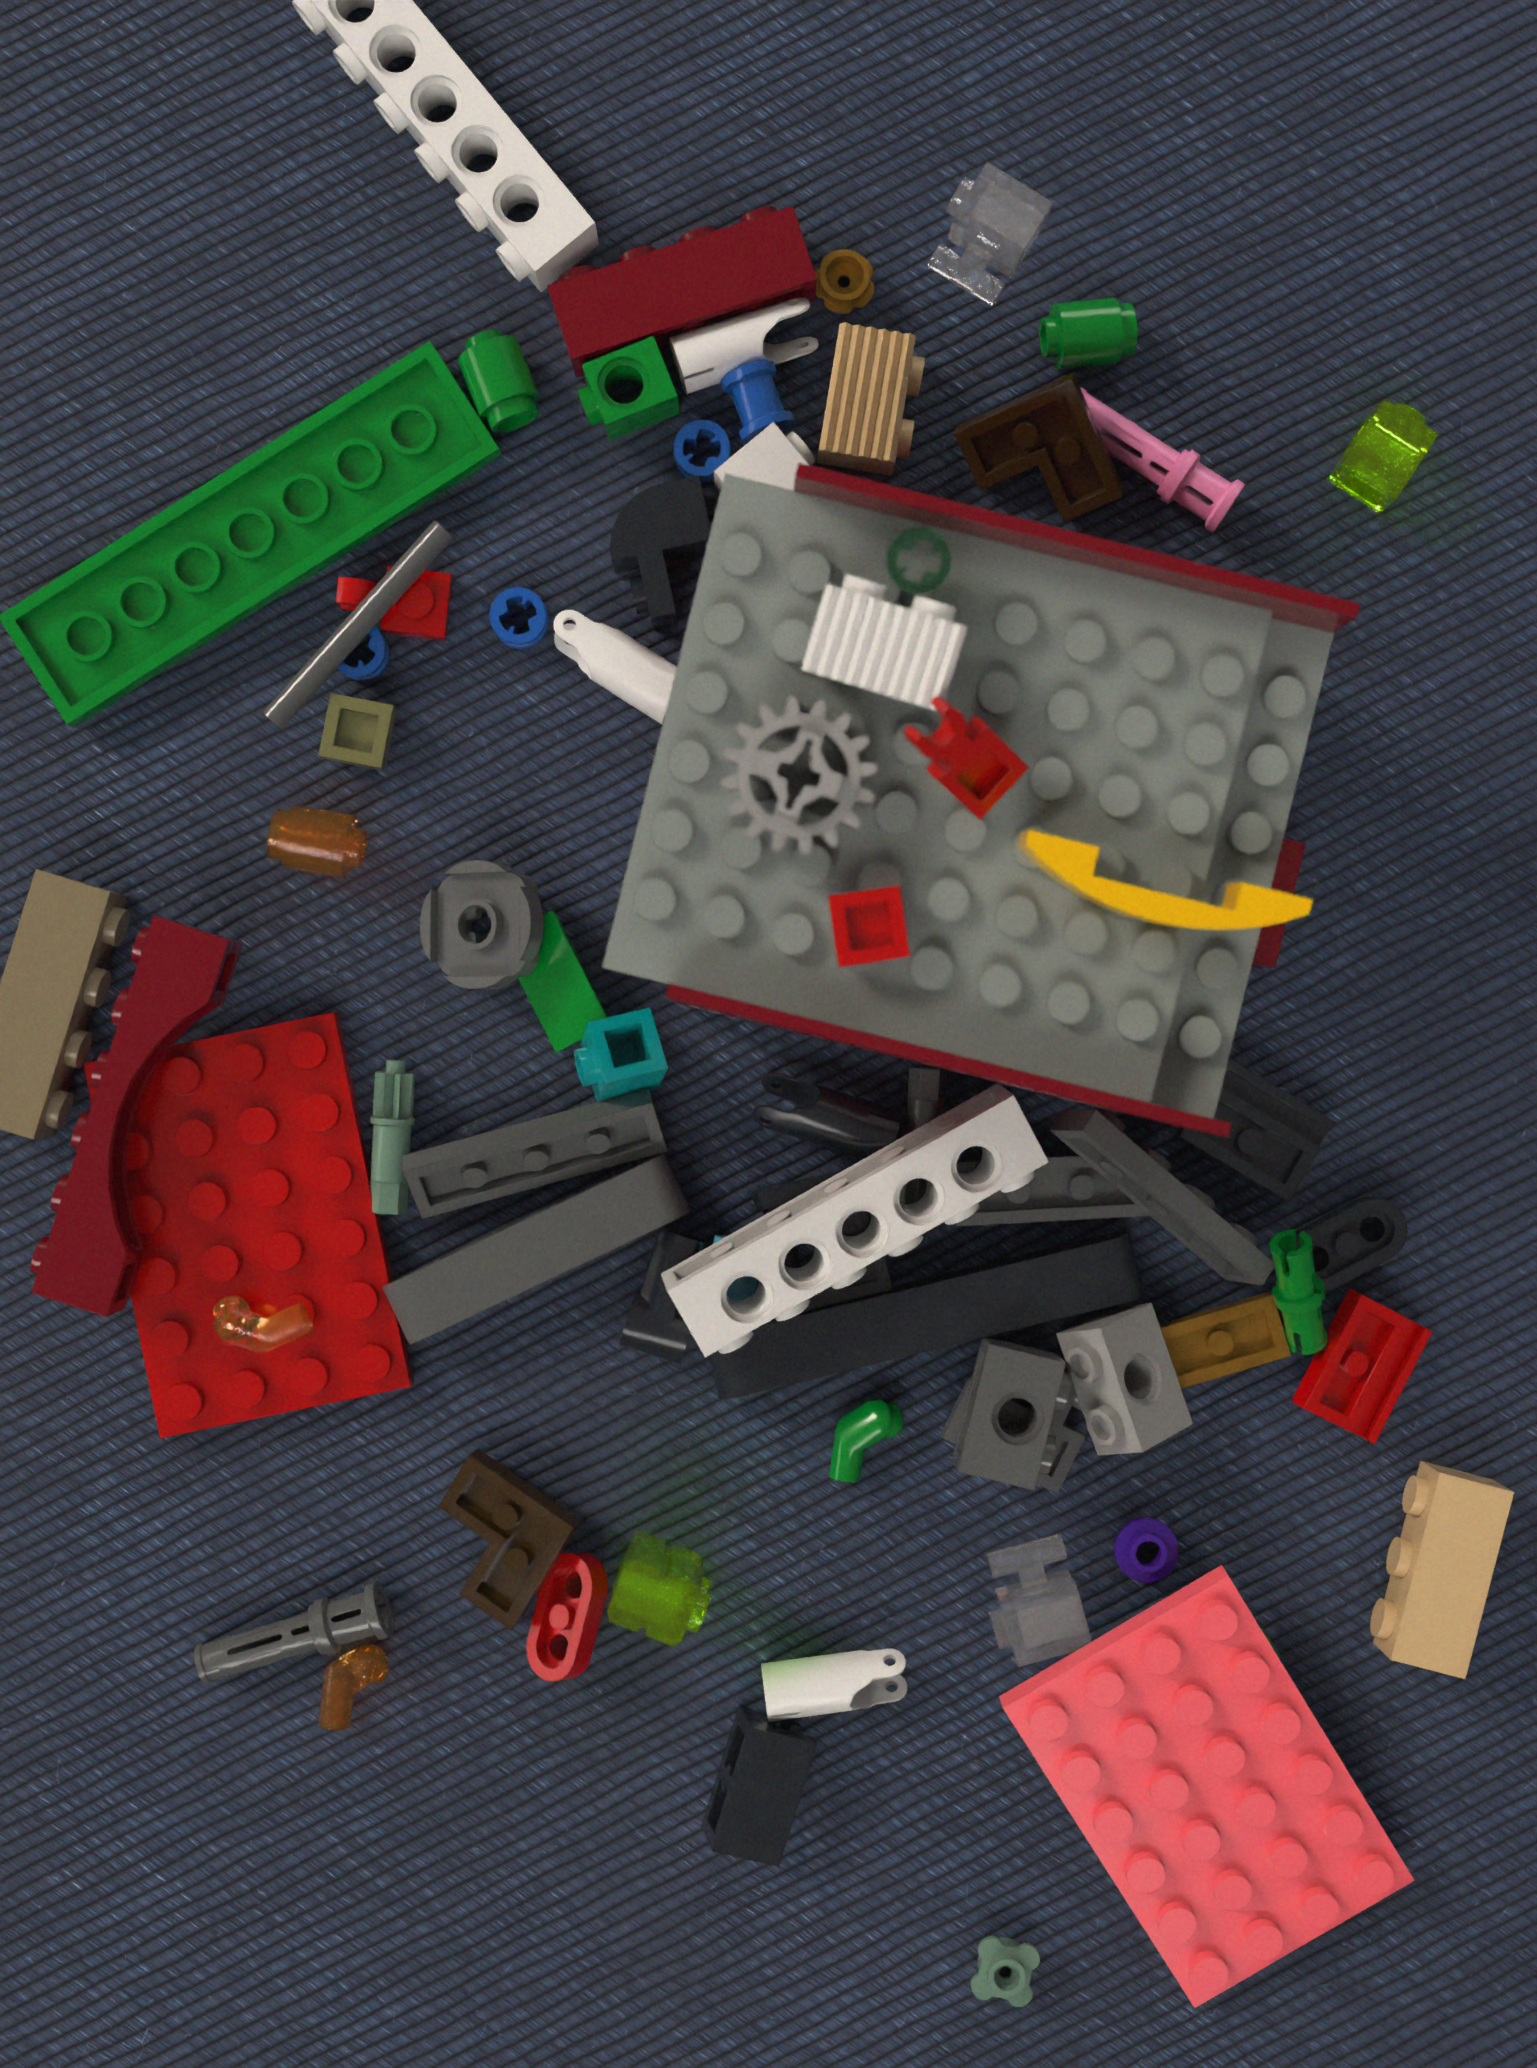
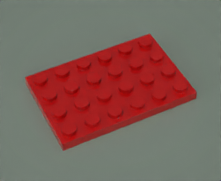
M337 1012L172 1045L151 1074L137 1105L127 1148V1186L133 1219L145 1249L130 1294L160 1438L403 1389L414 1384L404 1332L382 1286L390 1284L393 1281L380 1214L372 1212L371 1170L339 1014ZM96 1061L83 1063L91 1104L97 1088L91 1086V1076Z

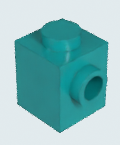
M650 1007L587 1022L580 1043L581 1048L574 1050L575 1065L580 1082L583 1087L592 1085L597 1102L649 1088L650 1091L658 1089L668 1069Z

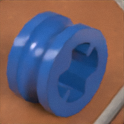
M695 420L685 424L674 440V460L678 471L685 478L699 476L701 484L714 482V470L730 458V441L726 432L718 424L709 420ZM699 438L710 439L711 449L713 451L720 449L721 451L718 458L708 457L705 467L693 465V454L684 455L686 447L692 448L698 445Z
M522 587L508 588L498 594L491 604L489 613L491 626L500 641L507 646L520 650L532 648L541 642L546 635L549 626L548 611L540 597L530 589ZM515 603H521L525 611H528L530 606H532L537 615L528 620L530 630L524 634L517 635L514 626H511L508 631L503 628L502 622L511 617L509 607Z
M376 627L367 634V636L371 637L368 647L375 653L374 658L369 664L366 665L359 659L358 667H351L348 665L351 660V655H349L337 668L347 678L357 682H368L379 677L386 670L390 660V647L386 638Z

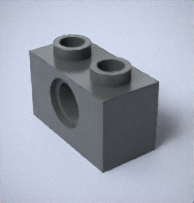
M991 1337L981 1338L952 1457L958 1472L1035 1491L1039 1473L1047 1475L1054 1459L1056 1437L1048 1435L1054 1410L1064 1411L1071 1388V1374L1064 1372L1066 1362L1057 1353ZM1014 1398H1022L1029 1401L1030 1415L1023 1425L1017 1428H1006L999 1424L998 1413L1005 1402Z

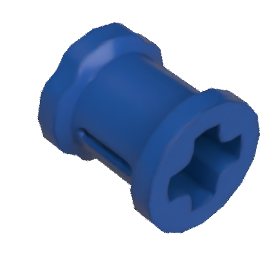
M759 360L745 364L729 372L721 379L720 384L723 392L732 395L743 428L739 431V436L744 444L751 441L772 422L777 425L782 433L795 425L793 413L784 410L773 377L776 375L777 369L773 361Z

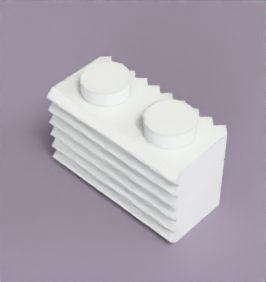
M845 574L841 588L826 584L801 670L937 711L930 702L935 696L946 698L967 630V626L953 622L957 608L916 595L911 609L883 601L887 586Z

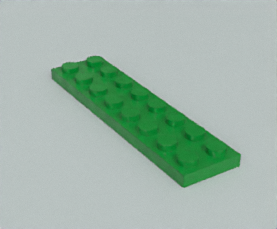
M428 341L0 614V622L65 723L75 728L497 459L502 454L431 341Z

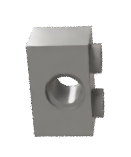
M1152 1302L1106 1309L1056 1334L1065 1358L1067 1370L1071 1374L1088 1432L1091 1435L1098 1456L1144 1452L1193 1424Z

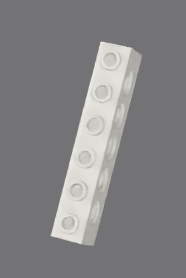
M413 0L292 1L302 20L315 35L325 30L338 45L333 50V54L352 81L358 85L366 79L379 95L373 102L388 125L397 134L406 128L420 146L414 152L430 176L437 183L447 178L458 191L460 196L455 199V202L472 227L477 232H481L487 227L501 244L496 249L497 255L519 282L528 276L537 289L542 292L547 288V285L555 282L562 273L572 268L599 246L594 220ZM364 7L373 10L372 14L362 22L353 23L346 21L348 15L355 9ZM406 56L414 59L411 67L403 72L394 73L386 70L388 64L395 58ZM447 105L456 109L452 117L444 122L435 123L426 119L429 112L437 106ZM488 154L497 159L494 166L485 172L476 173L466 168L469 161L477 155ZM520 203H529L538 208L535 216L526 222H513L506 217L509 210Z
M997 1083L661 1273L668 1294L703 1355L707 1357L716 1351H719L721 1354L729 1353L746 1344L753 1336L752 1331L775 1318L776 1321H785L801 1313L810 1304L809 1298L830 1286L833 1289L844 1288L856 1282L866 1273L867 1269L865 1266L887 1254L890 1257H895L914 1249L923 1240L922 1234L945 1222V1224L951 1225L967 1219L979 1209L978 1202L1001 1190V1192L1007 1193L1025 1186L1035 1177L1036 1173L1034 1170L1047 1164L1049 1161L1015 1096ZM981 1146L982 1159L980 1164L970 1172H957L956 1165L960 1154L969 1147ZM918 1178L926 1179V1192L918 1202L909 1205L900 1203V1192L907 1182ZM857 1211L871 1213L870 1224L863 1233L857 1236H845L842 1234L843 1223L849 1215ZM804 1243L815 1246L813 1258L805 1266L790 1268L784 1265L787 1253L794 1246ZM751 1276L759 1280L756 1291L750 1297L743 1300H734L727 1296L729 1286L736 1279Z

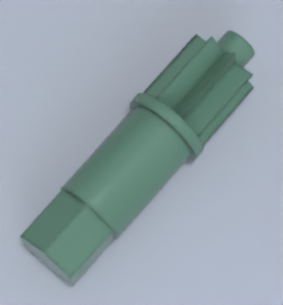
M388 1059L386 1060V1072H375L373 1116H370V1123L373 1124L370 1190L372 1212L376 1214L399 1215L407 1213L409 1186L403 1174L402 1156L410 1154L412 1125H415V1118L413 1117L415 1073H405V1060Z

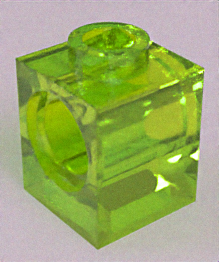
M1384 399L1367 416L1327 480L1377 513H1380L1398 498L1439 434L1426 426V419L1416 409L1403 403L1392 404Z

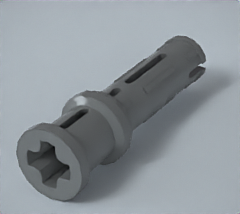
M378 1581L366 1584L362 1593L331 1601L328 1597L314 1600V1603L309 1605L307 1613L255 1627L251 1630L209 1643L197 1644L194 1649L197 1673L201 1681L208 1685L216 1680L258 1667H264L310 1651L318 1650L320 1654L330 1656L340 1653L344 1644L374 1635L379 1640L392 1637L394 1622L390 1602L382 1584Z

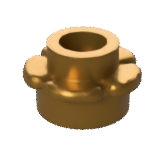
M847 249L833 251L822 259L820 269L815 271L817 278L816 296L823 298L825 307L832 312L839 314L849 313L855 306L858 308L864 307L873 296L875 288L873 282H871L873 268L865 257L855 251ZM841 277H846L849 279L850 284L848 287L843 288L839 286L838 280Z

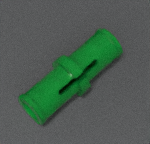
M1290 1229L1276 1234L1270 1240L1269 1247L1277 1279L1275 1281L1276 1286L1273 1285L1272 1295L1275 1306L1282 1311L1285 1337L1289 1350L1293 1353L1298 1351L1297 1335H1300L1302 1355H1309L1321 1351L1327 1344L1328 1339L1321 1311L1322 1300H1325L1326 1293L1322 1279L1316 1275L1311 1236L1301 1231L1299 1234L1300 1249H1298L1296 1230Z

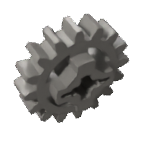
M795 696L788 697L786 715L776 717L766 704L760 706L759 712L763 725L755 730L751 726L740 722L736 730L741 739L746 743L743 750L735 748L725 749L723 753L725 760L738 766L737 774L720 779L722 789L739 791L741 796L739 800L735 801L728 808L731 817L749 813L753 820L748 827L746 836L752 840L765 829L773 833L772 851L777 853L782 850L787 838L797 839L798 848L802 856L810 854L812 837L821 835L828 846L831 848L837 846L839 842L834 827L841 822L846 827L857 830L862 823L851 808L854 803L861 805L872 804L875 795L870 791L860 787L861 779L869 778L878 772L876 764L860 763L858 759V754L870 744L868 736L856 737L850 740L845 732L849 727L852 716L846 712L838 717L834 723H831L824 719L826 701L818 699L813 706L811 714L800 713V706ZM800 729L796 743L777 753L759 750L772 736L782 731ZM824 737L828 738L842 754L847 769V777L830 771L820 752ZM810 745L811 750L808 761L811 763L809 773L819 778V784L817 787L805 786L801 795L796 796L793 808L788 810L786 808L789 799V793H787L788 780L778 776V772L781 766L793 768L797 758L802 757L804 747ZM750 776L769 783L777 799L773 818L755 800L750 786ZM823 799L839 804L824 819L808 825H797L802 809L816 801Z

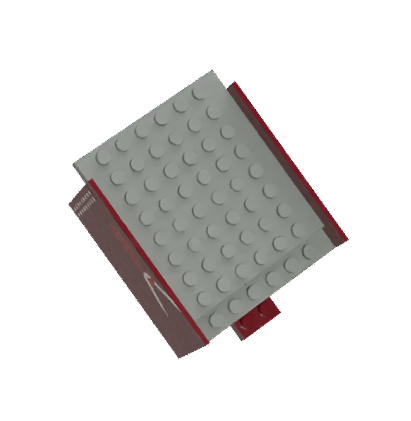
M798 463L794 490L725 473L602 968L669 984L666 998L677 1004L809 1035L1166 1125L1228 1137L1231 1123L1214 1119L1251 966L1254 965L1266 969L1276 967L1287 922L1245 929H1189L1137 920L1098 906L1071 892L1042 871L1018 847L1021 832L1033 830L1098 846L1100 849L1093 876L1218 907L1222 906L1227 883L1244 882L1293 895L1306 844L1283 837L1333 635L1336 631L1357 618L1360 603L803 463ZM845 574L887 586L883 601L911 609L916 595L957 608L953 622L967 626V630L945 699L963 714L967 723L974 716L978 717L1029 766L1027 771L981 820L926 770L934 759L925 757L907 740L904 734V730L909 725L916 728L922 735H930L936 732L942 721V716L938 711L801 670L826 584L841 588ZM794 696L799 703L800 713L811 714L813 706L818 699L826 701L824 719L831 723H834L838 717L846 712L852 716L845 734L850 740L856 737L868 736L870 744L858 754V759L860 763L876 764L878 770L876 775L861 779L860 787L870 791L875 795L872 804L861 805L854 803L851 808L862 823L857 830L846 827L840 822L834 827L839 842L837 846L833 848L828 846L821 835L812 837L810 854L803 856L798 848L797 839L787 838L784 847L777 853L772 851L773 833L765 829L752 840L746 836L753 818L749 813L731 817L728 808L735 801L739 800L741 796L739 791L722 789L720 779L726 776L737 774L738 766L725 760L723 753L725 749L735 748L743 750L746 743L741 739L736 730L740 722L757 730L763 725L759 712L760 706L766 704L776 717L786 715L788 697ZM790 729L772 736L759 750L777 753L796 743L800 729ZM824 737L820 752L830 771L847 777V769L842 754L828 738ZM810 745L804 747L802 757L797 758L793 768L781 766L778 772V776L788 780L787 793H789V799L786 805L788 810L793 808L796 796L801 795L805 786L817 787L819 784V778L809 773L811 763L808 761L811 750ZM750 776V786L755 800L773 818L777 799L769 783ZM820 799L802 809L797 825H808L818 822L830 815L839 804ZM900 885L910 957L838 967L827 896Z

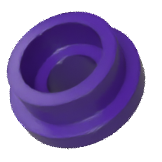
M1141 1517L1127 1522L1119 1530L1114 1540L1113 1553L1117 1565L1126 1576L1138 1582L1150 1583L1164 1578L1174 1568L1178 1557V1544L1174 1534L1164 1523L1154 1518ZM1146 1541L1155 1542L1157 1544L1156 1556L1150 1561L1138 1560L1136 1557L1138 1546Z

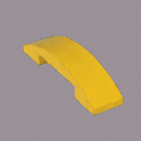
M1033 830L1021 832L1018 847L1042 871L1071 892L1115 913L1144 922L1189 929L1255 928L1287 922L1308 915L1313 902L1312 899L1238 882L1227 883L1222 906L1218 907L1093 876L1100 849L1098 846Z

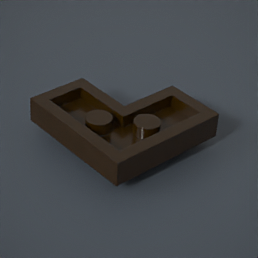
M1074 373L956 426L953 432L979 490L1038 465L1063 522L1123 497L1124 488Z
M479 1448L468 1455L439 1504L441 1509L490 1542L461 1590L460 1595L509 1630H512L521 1622L582 1520Z

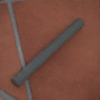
M434 520L266 707L263 713L274 724L283 729L454 537Z

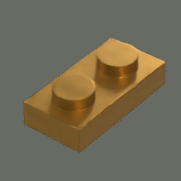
M1269 1292L1159 1324L1181 1389L1291 1356L1278 1309L1275 1306L1273 1295Z

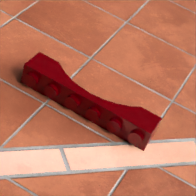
M153 916L150 927L143 926L139 931L131 955L132 962L137 964L130 989L123 988L111 1015V1023L117 1026L110 1050H103L92 1072L91 1086L97 1088L90 1112H83L73 1130L71 1148L77 1150L72 1168L70 1174H63L52 1195L51 1210L57 1212L50 1235H45L41 1238L31 1260L30 1271L37 1274L31 1293L105 1317L125 1309L145 1249L133 1219L127 1186V1148L135 1110L151 1074L170 1047L197 1021L224 1004L243 942L157 916Z

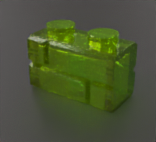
M640 1530L635 1535L633 1534L613 1584L607 1609L609 1621L635 1632L643 1627L646 1629L647 1637L672 1647L678 1642L681 1643L686 1629L697 1633L710 1603L711 1595L708 1593L712 1583L711 1579L702 1576L703 1562H701V1554L676 1544L670 1549L666 1548V1540Z

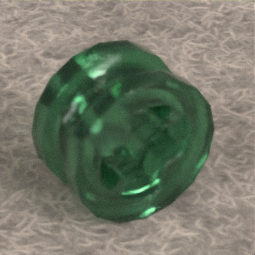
M912 527L902 531L892 540L887 551L886 566L890 578L899 588L909 593L925 594L936 590L945 582L951 570L952 555L948 543L938 532L928 527ZM917 539H926L935 545L930 550V554L939 553L940 565L936 572L931 570L924 571L920 581H912L903 575L908 570V566L898 567V554L901 548L913 550Z

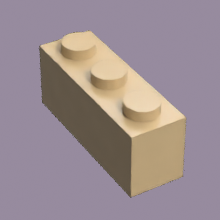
M1420 1461L1417 1475H1412L1408 1479L1403 1492L1402 1507L1403 1511L1407 1514L1401 1537H1395L1388 1550L1386 1568L1390 1579L1385 1598L1377 1600L1371 1615L1370 1630L1372 1636H1374L1373 1643L1390 1660L1466 1679L1514 1495L1512 1490L1493 1479Z

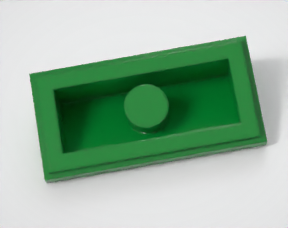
M551 910L543 914L544 929L541 946L538 951V964L532 973L525 977H518L555 1052L558 1053L582 1040L587 1022L607 1018L609 1015L557 913Z

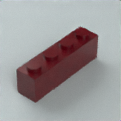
M764 206L743 215L738 224L716 230L714 226L698 227L682 235L679 243L655 250V247L650 245L640 246L622 254L619 257V262L596 270L591 265L569 269L558 277V282L547 285L575 377L578 378L584 376L582 364L654 336L661 351L670 348L669 337L797 297L806 298L809 302L815 301L817 278L793 206L778 211L774 206Z

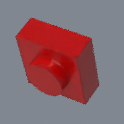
M900 885L827 896L838 967L910 957Z

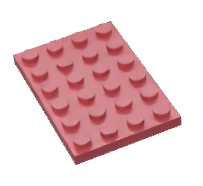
M1222 1565L999 1696L1005 1713L1194 2008L1415 1881Z

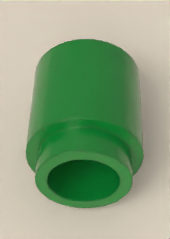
M1114 297L1054 303L1050 308L1049 317L1041 318L1039 324L1041 353L1044 358L1051 357L1053 365L1057 370L1117 364L1121 356L1133 355L1137 346L1138 332L1134 307L1131 303H1118Z
M492 329L478 333L468 339L465 343L467 350L459 356L458 363L480 419L488 421L494 433L513 431L534 421L539 416L536 402L540 396L517 337L512 335L502 336L500 330Z

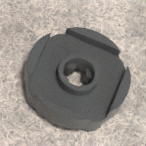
M471 860L451 867L444 873L450 876L443 880L438 890L431 889L421 910V943L430 962H437L441 970L448 975L443 977L453 985L467 989H498L509 985L518 977L528 976L538 964V951L541 946L544 929L539 890L535 881L529 876L519 874L510 866L496 862ZM483 908L487 911L488 917L491 918V930L484 941H482L480 933L472 932V921L482 917Z

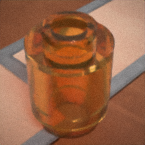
M294 805L291 810L277 809L272 817L269 829L268 857L269 859L282 861L283 867L287 869L345 879L349 875L351 867L361 868L367 847V831L358 829V821L355 815Z

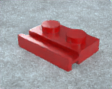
M1348 1289L1326 1332L1328 1339L1326 1346L1321 1351L1315 1353L1291 1402L1375 1444L1433 1331L1354 1290Z

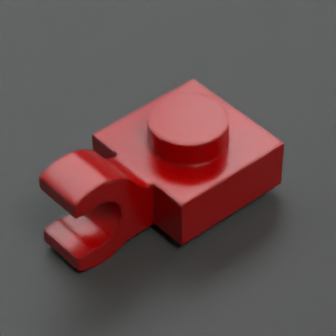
M387 566V572L392 568V566ZM425 570L381 619L380 629L382 633L446 641L453 583L451 573ZM338 577L336 603L340 604L341 610L352 612L377 583L358 578Z

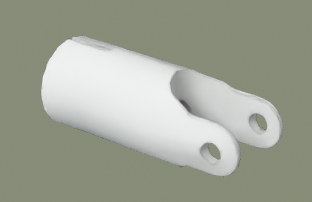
M802 297L788 299L669 337L671 352L685 393L689 394L720 384L721 379L726 374L754 361L768 360L773 361L777 365L815 351L819 345L818 340L814 337H801L775 345L764 343L766 334L779 321L807 311L810 307L809 300Z
M574 610L561 611L554 620V643L556 648L576 661L580 669L588 675L589 679L663 725L677 666L618 629L603 623L593 622ZM566 620H573L575 624H564Z
M881 1649L873 1651L858 1650L761 1663L768 1722L870 1708L876 1704L899 1701L907 1693L906 1680L900 1675L906 1667L905 1657L898 1650ZM891 1658L896 1662L894 1665L888 1666L884 1661ZM889 1685H895L897 1690L889 1692L886 1688Z

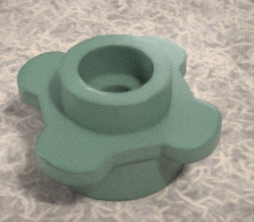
M988 1936L981 1940L977 1948L979 1954L977 1963L978 1973L970 1981L973 1994L980 2000H988L991 1997L1006 1999L1014 2007L1027 2005L1033 1997V1991L1029 1985L1032 1970L1037 1968L1040 1963L1037 1949L1030 1943L1020 1945L1017 1941L1005 1937ZM1002 1967H1009L1011 1969V1973L1006 1977L1001 1976L999 1971Z

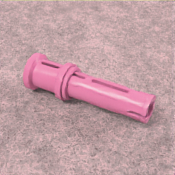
M1081 387V391L1109 455L1159 486L1156 493L1161 495L1160 499L1167 504L1173 500L1205 520V529L1214 533L1246 484L1238 479L1231 483L1199 462L1200 454L1194 450L1189 452L1184 449L1180 454L1133 421L1128 420L1088 394L1087 390Z

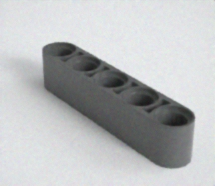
M662 1153L391 1281L390 1284L382 1286L410 1345L689 1213L692 1209L666 1154Z

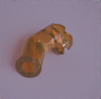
M227 1296L219 1300L213 1310V1315L216 1319L213 1328L222 1341L257 1353L270 1351L313 1332L310 1315L301 1302L265 1317L249 1311V1304L243 1301L242 1297Z

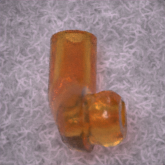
M372 1644L356 1645L328 1664L324 1672L319 1726L331 1730H343L350 1727L354 1694L373 1682L379 1685L388 1675L389 1661L380 1647Z

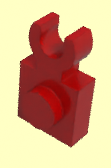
M935 696L930 703L942 716L941 725L938 730L930 735H922L916 728L909 725L904 730V734L907 740L925 757L934 759L926 770L981 820L1027 771L1029 766L978 717L974 716L967 723L963 714L942 697Z

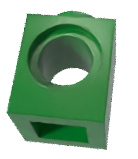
M654 336L582 364L587 386L577 389L579 399L590 426L602 423L609 442L680 414L678 395ZM623 380H630L639 384L643 390L635 401L621 404L613 401L608 396L613 385Z

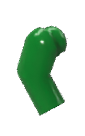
M876 1399L866 1401L842 1416L836 1426L829 1477L843 1482H860L864 1449L885 1437L893 1438L900 1433L904 1423L900 1408L894 1403H885L883 1400Z

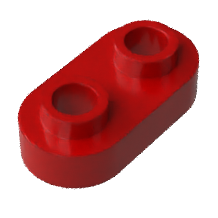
M590 1553L561 1554L539 1590L527 1637L526 1651L532 1670L543 1680L553 1682L573 1679L580 1676L589 1665L608 1592V1579L604 1566ZM566 1639L568 1640L567 1650L565 1647Z

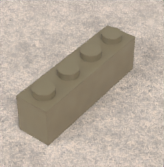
M39 869L35 870L0 982V1130L36 1140L53 1137L55 1129L61 1130L66 1124L73 1105V1094L67 1091L74 1068L79 1069L83 1066L91 1048L92 1033L86 1030L93 1007L98 1008L102 1005L109 990L111 973L105 969L112 946L117 947L121 944L128 929L130 912L124 909L128 898L127 895Z

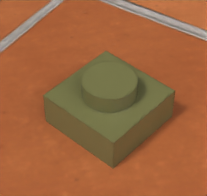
M330 693L318 756L326 760L385 771L397 708L390 704Z

